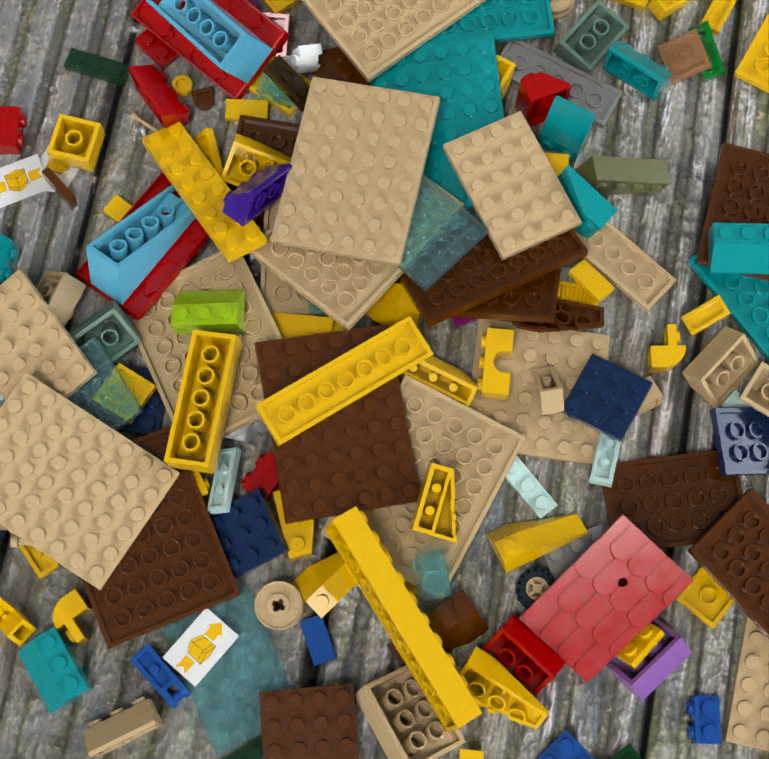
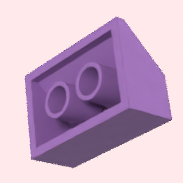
M657 618L651 623L662 629L665 635L635 669L619 660L616 656L605 665L641 701L651 694L692 653L682 636Z

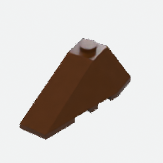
M558 298L555 323L512 321V324L518 329L538 333L603 328L604 308Z
M463 589L427 615L430 621L429 626L433 633L436 632L443 643L441 646L444 651L470 644L489 630L477 608ZM393 642L389 643L387 647L400 665L405 664Z

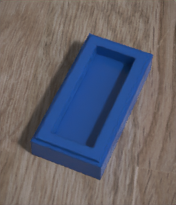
M317 615L300 621L314 667L335 660L336 656L324 619Z

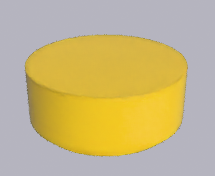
M179 75L173 79L172 86L179 97H187L191 94L193 83L190 77Z

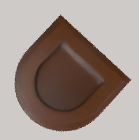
M212 86L191 91L194 104L199 110L207 111L214 106L215 97Z

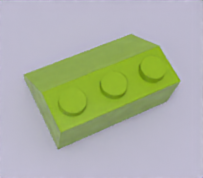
M245 289L179 292L172 304L171 327L178 335H191L193 330L217 333H243Z

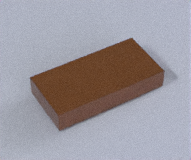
M47 167L41 171L47 183L72 210L78 206L76 197L50 168Z

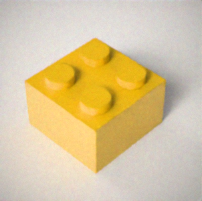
M59 114L47 149V154L52 163L93 172L105 137L101 123Z

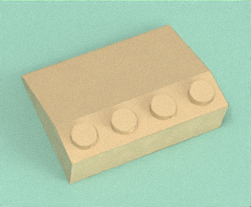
M407 665L363 686L354 694L388 759H438L466 743L459 729L446 732Z

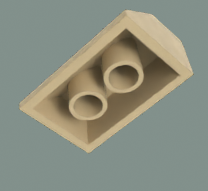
M45 270L36 289L65 327L67 321L74 314L73 310L77 302L82 299L86 285L66 272Z
M725 326L682 373L692 389L714 408H719L760 364V361L745 334Z
M762 361L745 384L739 399L769 417V365Z
M141 697L131 702L132 707L126 710L122 707L109 713L111 717L104 721L99 718L88 724L89 728L83 731L89 757H100L163 726L153 700L149 698L145 700V697Z

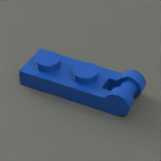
M147 644L131 659L133 664L172 709L179 705L178 702L183 697L187 698L191 694V691L150 644ZM175 685L178 690L171 695L167 690Z

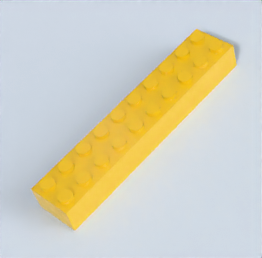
M355 506L333 519L325 528V531L446 732L459 729L482 714L480 702L475 695L470 694L467 689L468 683L464 676L456 671L452 656L449 653H445L441 646L443 644L441 638L436 632L433 633L429 626L430 621L424 612H420L416 605V597L411 591L408 592L404 585L405 580L399 571H395L391 564L393 562L391 556L387 551H383L379 544L380 539L374 530H370L367 525L368 519L366 515Z

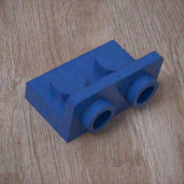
M690 695L689 700L686 701V712L690 714V724L687 725V737L691 739V744H721L719 696Z

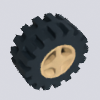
M532 568L525 571L519 577L515 590L521 605L528 608L555 581L554 576L541 568Z

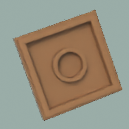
M696 28L657 46L664 66L672 72L670 77L672 85L712 67Z

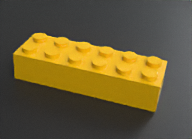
M201 330L192 331L164 462L172 468L211 474L216 473L243 346L237 335Z

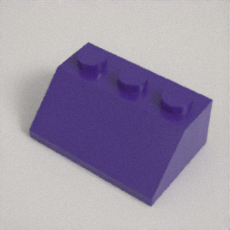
M287 163L269 166L260 172H255L248 181H243L233 192L229 191L223 200L225 204L222 212L241 226H245L281 198L287 174L291 170L292 165Z

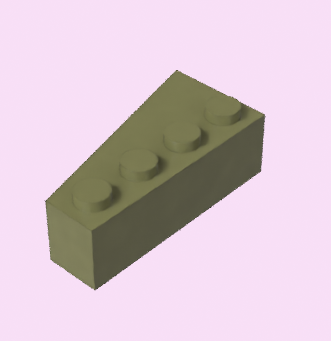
M592 155L575 169L601 195L658 194L670 184L667 162L660 159Z

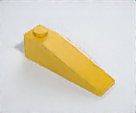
M236 133L221 178L224 182L239 186L243 181H248L255 172H260L265 167L290 164L291 158L256 140Z
M393 283L365 313L375 322L377 321L382 325L388 324V328L408 316L412 318L418 327L420 313L402 284Z
M578 514L506 524L487 533L486 537L505 572L508 573L587 535L588 531Z
M381 542L379 543L383 551L390 552ZM337 552L308 566L292 584L300 592L305 602L323 618L357 582Z
M477 646L458 672V674H462L468 683L467 689L470 694L475 695L480 705L487 708L489 713L495 714L499 712L507 715L514 722L534 729H538L549 714V711L497 659Z

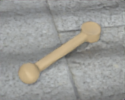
M136 112L130 114L132 120H137L154 132L159 130L138 117Z

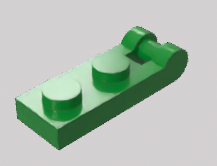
M708 20L702 22V25L698 27L692 26L688 28V31L696 28L699 35L706 34L705 37L700 39L712 67L702 72L705 81L726 74Z

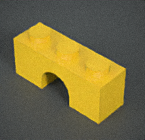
M487 327L486 334L481 335L480 347L484 348V356L479 357L478 369H483L482 377L477 379L478 391H481L480 398L507 400L509 396L510 373L498 371L493 361L499 357H511L514 330Z

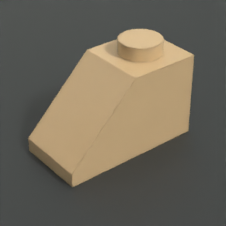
M553 366L531 369L537 404L542 415H552L564 411L563 388Z

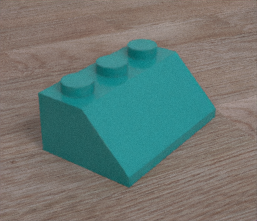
M619 40L609 47L602 67L603 70L654 101L663 91L672 75V72L667 67L655 63L649 56L637 52L631 45Z
M713 223L708 230L709 273L769 275V224Z
M55 627L34 638L18 653L51 714L93 690L61 631L56 630Z

